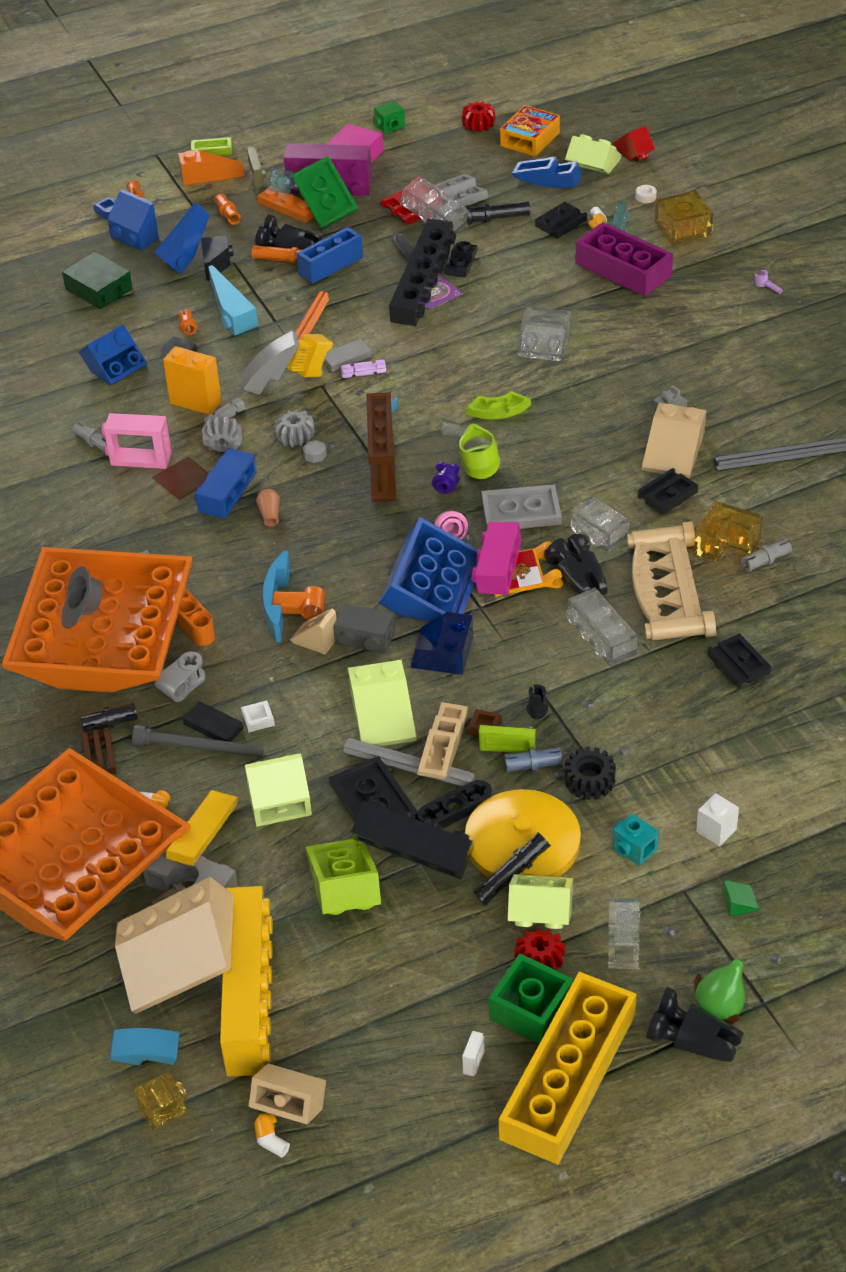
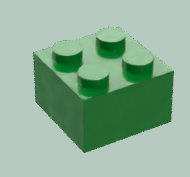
M519 954L489 997V1020L540 1044L574 979Z

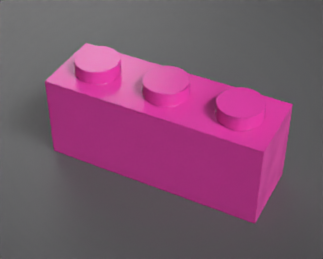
M489 521L487 531L482 533V549H478L477 552L478 565L472 571V581L476 583L478 593L509 594L522 542L519 523Z

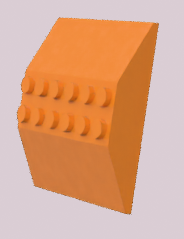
M42 547L7 647L2 667L53 687L69 690L112 693L159 680L191 570L193 557ZM85 567L91 577L102 582L100 606L91 615H82L73 627L69 629L64 628L61 622V615L70 577L75 569Z
M68 748L0 805V910L30 931L66 941L159 858L172 842L181 838L189 831L191 825L71 748Z

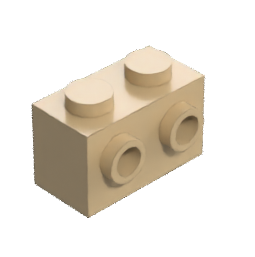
M268 1063L252 1077L249 1107L308 1124L323 1108L326 1080Z

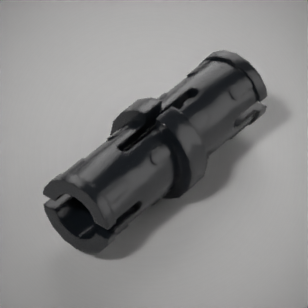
M131 703L112 709L105 707L104 711L80 716V720L82 721L83 731L88 732L104 727L111 729L114 728L115 724L138 720V717L135 714L137 713L135 705Z

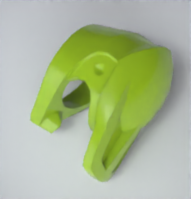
M470 424L459 441L462 467L472 478L486 479L494 475L499 468L500 456L497 443L492 433L477 424ZM475 437H484L491 441V445L476 446L467 450L463 449L466 442Z

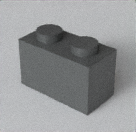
M344 604L334 624L336 644L386 653L395 633L394 613Z

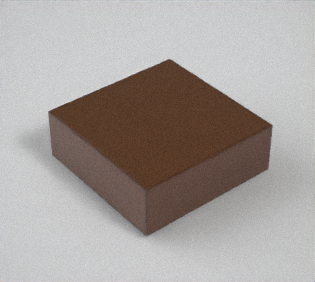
M475 709L467 728L468 735L479 737L480 725L500 726L502 715Z

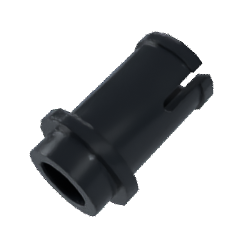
M537 684L533 685L534 693L533 688H529L527 713L534 719H541L547 714L548 705L546 703V688Z

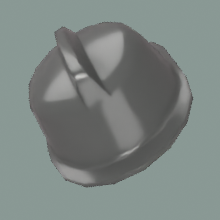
M78 567L70 577L61 615V622L64 628L69 629L73 627L82 615H91L100 606L102 582L91 577L85 567Z

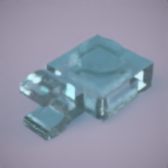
M272 168L268 189L285 194H290L291 188L298 190L291 176L294 173Z

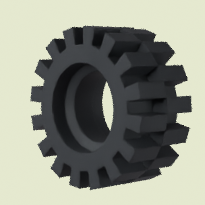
M585 747L584 752L579 748L576 749V755L573 752L569 754V759L567 758L565 761L566 788L569 787L571 794L576 791V797L581 798L583 794L585 795V800H590V796L594 795L596 800L600 799V793L605 797L608 795V790L612 791L615 784L616 764L612 756L608 757L607 751L604 750L600 753V748L595 747L594 751H590V747ZM595 770L600 774L589 777L582 775L580 772Z

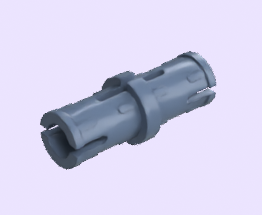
M560 747L536 751L533 748L528 749L529 752L504 754L506 772L522 769L535 771L539 767L562 765Z

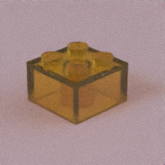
M696 191L657 199L655 222L672 245L711 236L713 213Z

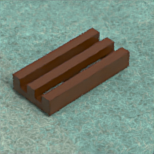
M109 727L103 728L104 732L98 733V729L92 730L93 734L88 735L87 732H81L85 758L92 762L89 743L94 742L98 766L104 769L100 740H105L110 768L104 770L110 774H117Z

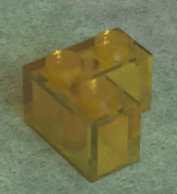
M715 501L695 532L694 554L718 562L727 546L751 554L761 539L763 515Z

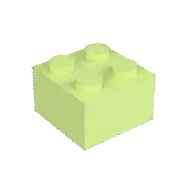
M514 874L509 884L508 921H515V925L521 927L533 926V923H545V927L551 929H561L563 925H569L572 912L573 878Z

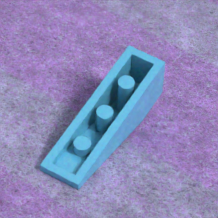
M213 265L208 266L211 287L224 328L229 329L236 336L257 327L256 307Z

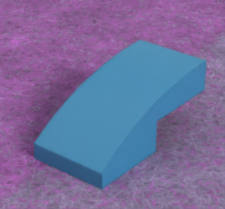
M151 1028L114 1030L109 1060L138 1066L141 1065L143 1059L174 1065L177 1059L179 1032Z

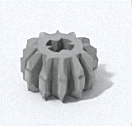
M296 409L294 412H290L287 410V414H279V418L275 420V435L277 441L282 442L283 446L291 445L293 448L295 445H299L302 447L303 443L309 442L314 437V421L312 416L307 415L306 411L299 412Z
M216 415L214 419L208 418L206 424L202 427L203 445L208 446L209 451L216 450L217 454H219L220 452H226L228 448L236 450L242 442L241 424H237L235 418L228 419L227 415L224 418H220Z

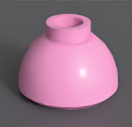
M445 511L434 522V525L461 540L464 539L468 531L466 518L457 511Z

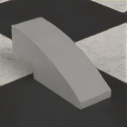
M290 331L279 337L255 356L241 374L243 390L260 395L270 378L277 381L280 379L299 347L295 331Z

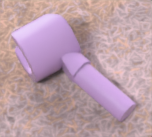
M760 270V275L754 274L757 287L766 286L778 294L782 292L780 287L768 280V272L766 270Z

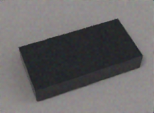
M200 701L183 718L184 725L214 740L231 742L244 729L243 722Z

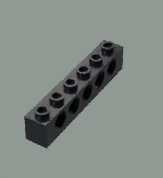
M427 219L389 304L390 322L416 326L419 318H423L425 304L430 302L431 290L436 288L438 274L442 273L444 260L448 259L451 244L454 245L456 240L453 222Z

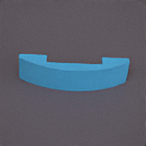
M283 551L272 563L263 586L266 623L271 636L276 642L282 641L284 622L282 605H273L274 591L278 592V587H289L291 571L289 551Z

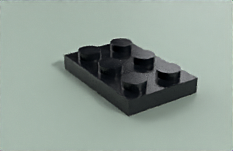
M379 756L329 777L330 786L354 822L363 802L372 803L373 800L388 805V810L397 813L400 810L407 811L416 816L415 820H418V811Z

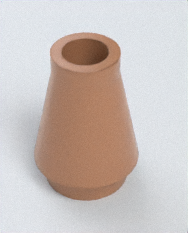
M272 489L260 491L256 498V504L264 519V524L268 527L276 526L279 523L280 496Z

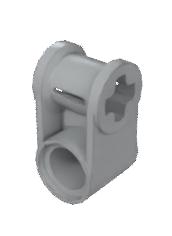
M191 651L182 654L168 668L162 670L160 679L155 681V687L175 702L185 699L191 691L205 681V672L201 668L203 663L201 655Z

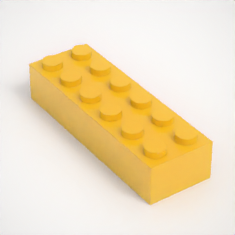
M262 886L226 888L233 894L231 970L223 973L220 1035L227 1077L254 1076L265 1066V1062H270L271 1060L270 1043H268V1036L271 1035V1019L268 1017V1010L272 1008L271 991H269V984H272V968L269 965V959H272L273 956L272 941L270 940V934H273V919L270 916V899L264 898Z
M578 972L499 1118L500 1141L559 1165L635 1017L636 993Z

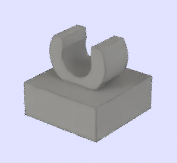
M672 385L668 391H663L659 397L654 399L653 404L655 409H657L659 403L687 407V399L680 396V389Z

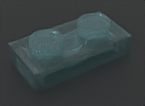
M618 201L611 226L626 232L627 223L629 224L630 210H627L626 201Z

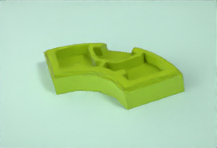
M513 391L500 397L478 396L466 407V415L480 419L507 418L519 414L530 407L531 399Z

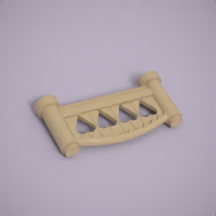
M681 522V526L632 531L630 534H627L628 549L634 550L632 561L633 588L639 606L649 622L644 624L646 639L655 641L704 635L705 638L716 637V622L713 610L702 611L701 613L686 548L695 546L693 522ZM656 551L667 555L656 562H650V555L647 552ZM658 568L671 573L660 580L652 579L654 573L650 570ZM662 586L675 591L664 598L656 597L657 590L654 588ZM666 604L679 609L664 617L660 615L661 609L658 606Z

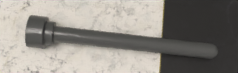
M136 724L132 734L133 746L139 747L158 743L258 757L264 753L263 747L259 745L153 732V729H149L147 725Z

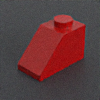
M647 126L630 131L612 143L617 148L616 150L629 161L637 159L639 162L647 159L649 153L655 150Z

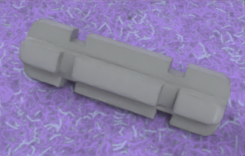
M235 398L230 401V404H225L214 411L213 414L211 413L206 416L204 424H206L208 418L214 419L216 415L220 418H224L227 415L228 419H230L236 413H240L245 409L243 400Z

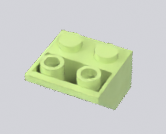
M580 134V137L572 136L565 160L568 163L577 161L579 167L609 174L620 161L622 155L616 150V147L611 146V142L599 139V142L593 141L590 136Z
M301 753L245 765L250 803L256 827L312 815L310 795Z

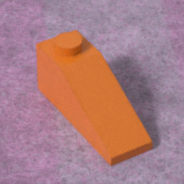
M199 150L178 153L184 186L245 176L242 162Z

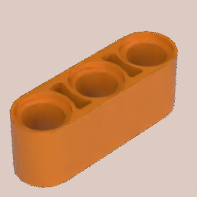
M185 588L176 625L196 645H209L215 639L212 615Z

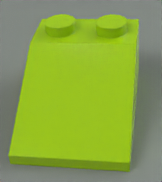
M348 839L306 846L315 891L323 914L338 915L345 910H367L374 905L381 904L378 871L364 843Z

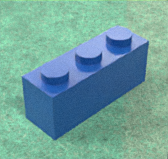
M346 227L297 252L299 275L313 284L363 258L362 236L351 228Z
M230 448L226 450L224 455L218 459L214 469L208 473L202 486L196 490L195 500L197 501L198 512L224 519L227 517L257 473L254 454Z

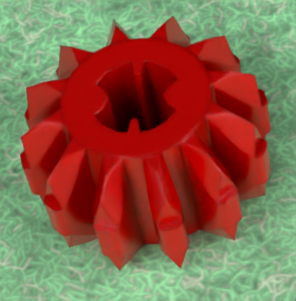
M484 101L468 103V106L463 107L461 115L463 126L466 127V130H472L473 132L488 131L489 128L494 126V107L490 103L485 104Z
M537 926L533 933L525 929L523 937H517L514 959L519 954H522L557 971V968H562L564 964L566 948L564 943H561L560 934L552 935L550 928L544 932L540 931Z

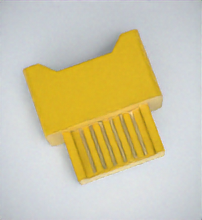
M304 334L302 340H298L299 347L286 368L292 372H297L302 377H321V367L327 352L333 346V342L322 334Z

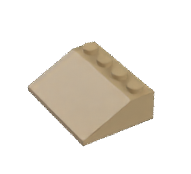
M211 877L117 922L115 949L131 1012L134 1014L231 970L233 894Z

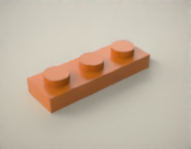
M268 187L257 196L259 204L307 223L314 218L305 200L274 187Z

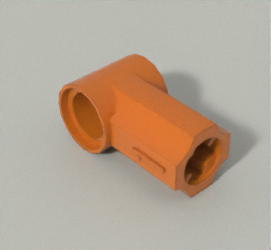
M309 586L304 592L274 591L273 605H282L283 614H301L303 618L309 620L323 613L326 593L317 586Z

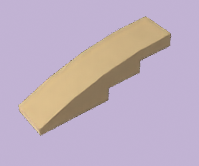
M441 702L438 716H435L432 729L429 730L418 775L446 780L468 715L467 706Z

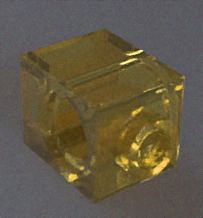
M169 1071L134 1088L138 1107L151 1130L186 1113L184 1099L187 1098L186 1091L180 1080L174 1082Z

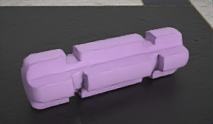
M383 359L375 360V363L367 361L353 363L354 366H350V364L341 366V374L344 379L352 378V375L360 377L374 375V372H377V374L386 372V363Z

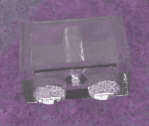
M591 496L571 510V529L576 534L585 535L595 546L608 553L627 539L629 519Z

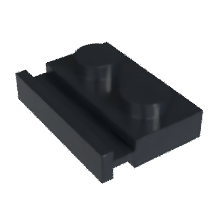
M563 202L536 218L535 226L550 235L555 234V238L558 239L586 222L587 213L584 212L582 214L580 209L567 202Z
M672 468L640 488L637 498H643L647 505L664 515L698 493V484L681 473H675V469Z
M740 633L719 642L718 646L714 648L708 647V657L737 688L742 687L743 683L747 682L749 684L771 673V665Z

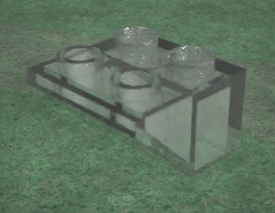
M527 306L522 319L518 356L563 361L571 336L572 311Z

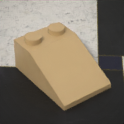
M659 403L653 418L642 470L664 474L674 468L675 473H681L690 479L705 433L706 410Z

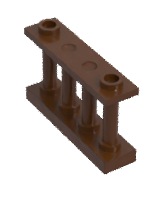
M391 392L367 393L372 502L396 501Z

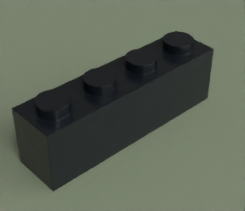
M373 800L372 803L363 802L351 830L354 840L457 879H462L474 849L473 841L469 840V835L454 830L453 833L442 830L443 827L440 824L427 820L426 823L415 820L416 816L407 811L400 810L397 813L388 810L389 806L380 801Z

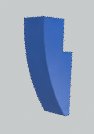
M556 157L518 162L512 172L513 177L522 181L556 188L576 187L582 177L577 161L558 164Z

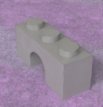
M165 851L143 871L145 884L163 892L170 889V884L192 881L196 884L209 877L224 888L238 887L235 870L228 865H220L207 860L202 855L194 866L166 859Z

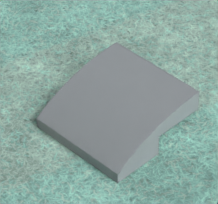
M462 174L429 187L431 193L441 198L443 206L451 211H456L466 205H471L488 198L487 190L476 186L475 178L467 174Z

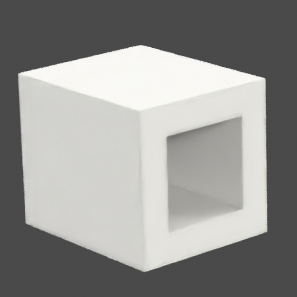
M715 793L698 810L696 832L720 847L737 830L739 807Z

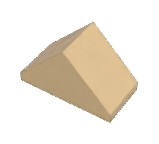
M331 608L303 622L290 640L294 644L325 655L336 642L334 630L336 612Z

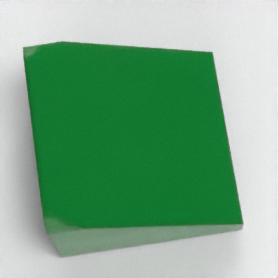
M729 880L723 881L722 895L730 916L759 911L751 885Z

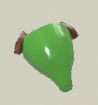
M734 959L730 964L716 968L705 977L697 974L694 980L695 998L699 1006L704 1011L728 1024H733L740 1020L739 1014L743 1010L746 998L745 987L742 981L744 964L740 959Z

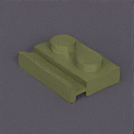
M248 147L249 172L256 196L264 191L263 178H266L265 166L262 163L261 154H257L256 148Z

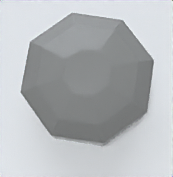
M317 440L309 441L302 447L306 461L312 463L321 462L327 456L324 442Z

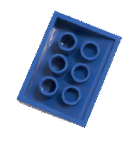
M419 517L405 537L379 604L401 616L458 626L474 586L472 571L478 565V549Z

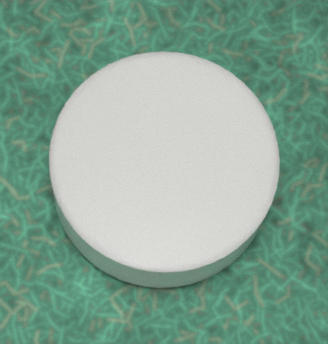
M641 185L636 188L635 198L638 202L651 203L656 200L657 190L655 187Z

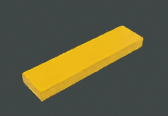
M211 790L187 822L191 825V829L181 838L172 842L166 850V859L194 866L237 806L238 797Z

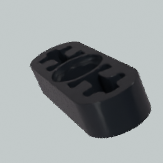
M483 780L472 781L423 805L418 810V821L426 823L427 820H430L445 828L471 815L477 806L492 797L491 786ZM454 802L462 805L458 810H451L447 806Z

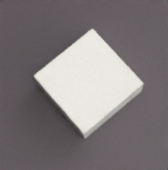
M267 701L241 707L248 733L275 726Z
M476 1031L471 1033L462 1056L463 1074L474 1077L477 1073L485 1052L483 1033Z

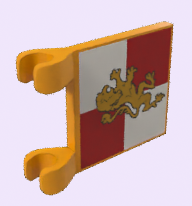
M547 541L534 549L519 551L509 594L541 587L560 588L563 586L562 574L559 569L551 570L543 576L538 559L546 560L544 553L552 542ZM494 594L495 597L502 596V594Z

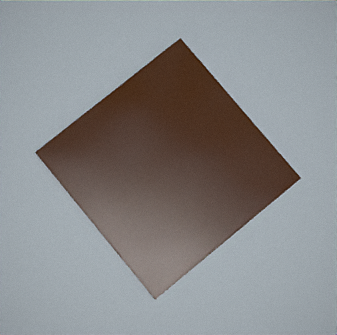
M188 456L152 478L176 498L181 499L197 490L198 487H201L209 472Z

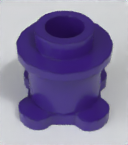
M438 462L436 464L438 473L432 479V486L440 493H451L455 490L456 484L460 480L458 476L460 467L457 464L450 465Z

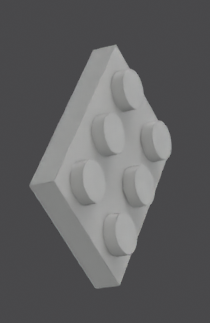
M555 484L481 491L486 529L489 521L519 523L520 529L562 525V516Z

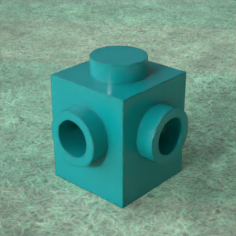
M633 813L624 821L620 820L613 828V849L620 856L628 858L638 866H641L658 850L659 830Z

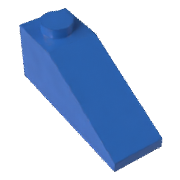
M195 202L154 253L181 274L195 257L210 214Z

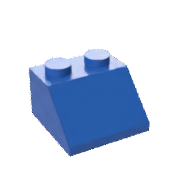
M120 190L108 217L110 235L112 238L142 251L159 239L154 203L126 190Z

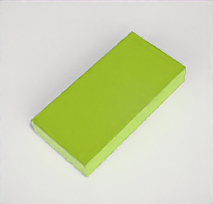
M227 137L192 140L191 150H199L218 156L232 155V139Z
M480 725V750L507 753L529 752L528 749H536V729Z

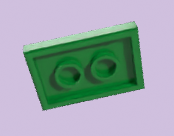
M329 156L291 175L321 230L359 211Z

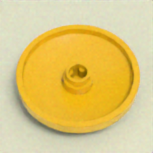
M519 789L496 794L477 806L468 819L465 834L470 836L469 840L473 841L474 846L470 860L483 875L489 878L514 855L513 851L517 848H522L539 832L551 846L536 858L529 870L526 868L519 875L560 877L573 865L580 850L581 832L578 820L565 803L544 792Z

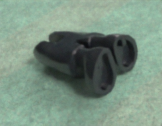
M268 214L265 218L264 227L260 226L257 230L255 244L286 249L297 247L299 250H303L321 241L322 237L319 234L288 224H284L280 229L278 228L276 217Z
M577 533L569 536L567 543L563 538L554 541L545 550L544 557L549 564L557 565V569L561 571L568 584L583 601L591 599L590 588H593L598 596L607 594L608 589L600 564L594 552L589 551V539L585 535Z
M667 987L661 998L658 1011H655L651 1019L646 1038L652 1041L667 1039L675 1042L674 1048L715 1060L733 1061L736 1055V1048L734 1046L740 1045L744 1035L743 1032L691 1004L688 1012L684 1011L678 1006L676 991Z

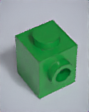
M395 100L374 107L373 123L375 127L379 128L384 134L404 128L405 109Z

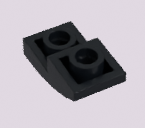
M468 241L457 242L451 250V259L445 265V274L466 277L475 259L478 245H473Z

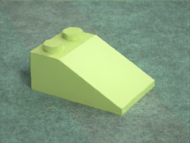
M402 660L348 668L350 692L360 740L377 746L417 741Z

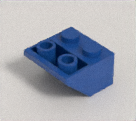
M124 324L87 344L79 351L89 370L109 385L148 364Z

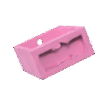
M109 413L106 423L102 425V436L106 438L105 453L109 456L111 466L167 469L172 450L166 416ZM117 434L152 436L154 449L119 447Z

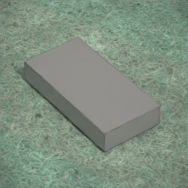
M361 339L328 351L323 363L331 372L340 370L342 365H353V363H358L372 357V350Z

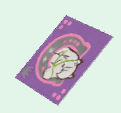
M438 274L436 288H432L430 302L426 303L425 307L430 310L463 293Z

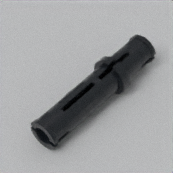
M537 832L522 848H517L513 851L514 855L482 885L474 890L473 893L487 906L499 892L510 884L514 874L519 875L526 868L529 870L536 858L551 845Z

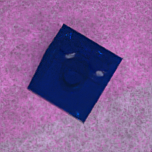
M446 612L424 625L418 638L411 668L463 675L473 641V615Z

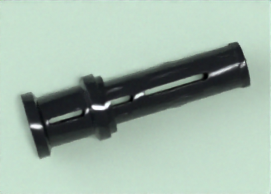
M527 201L495 206L484 203L482 206L476 207L466 205L467 225L479 221L489 223L491 219L528 216L531 212L530 203Z

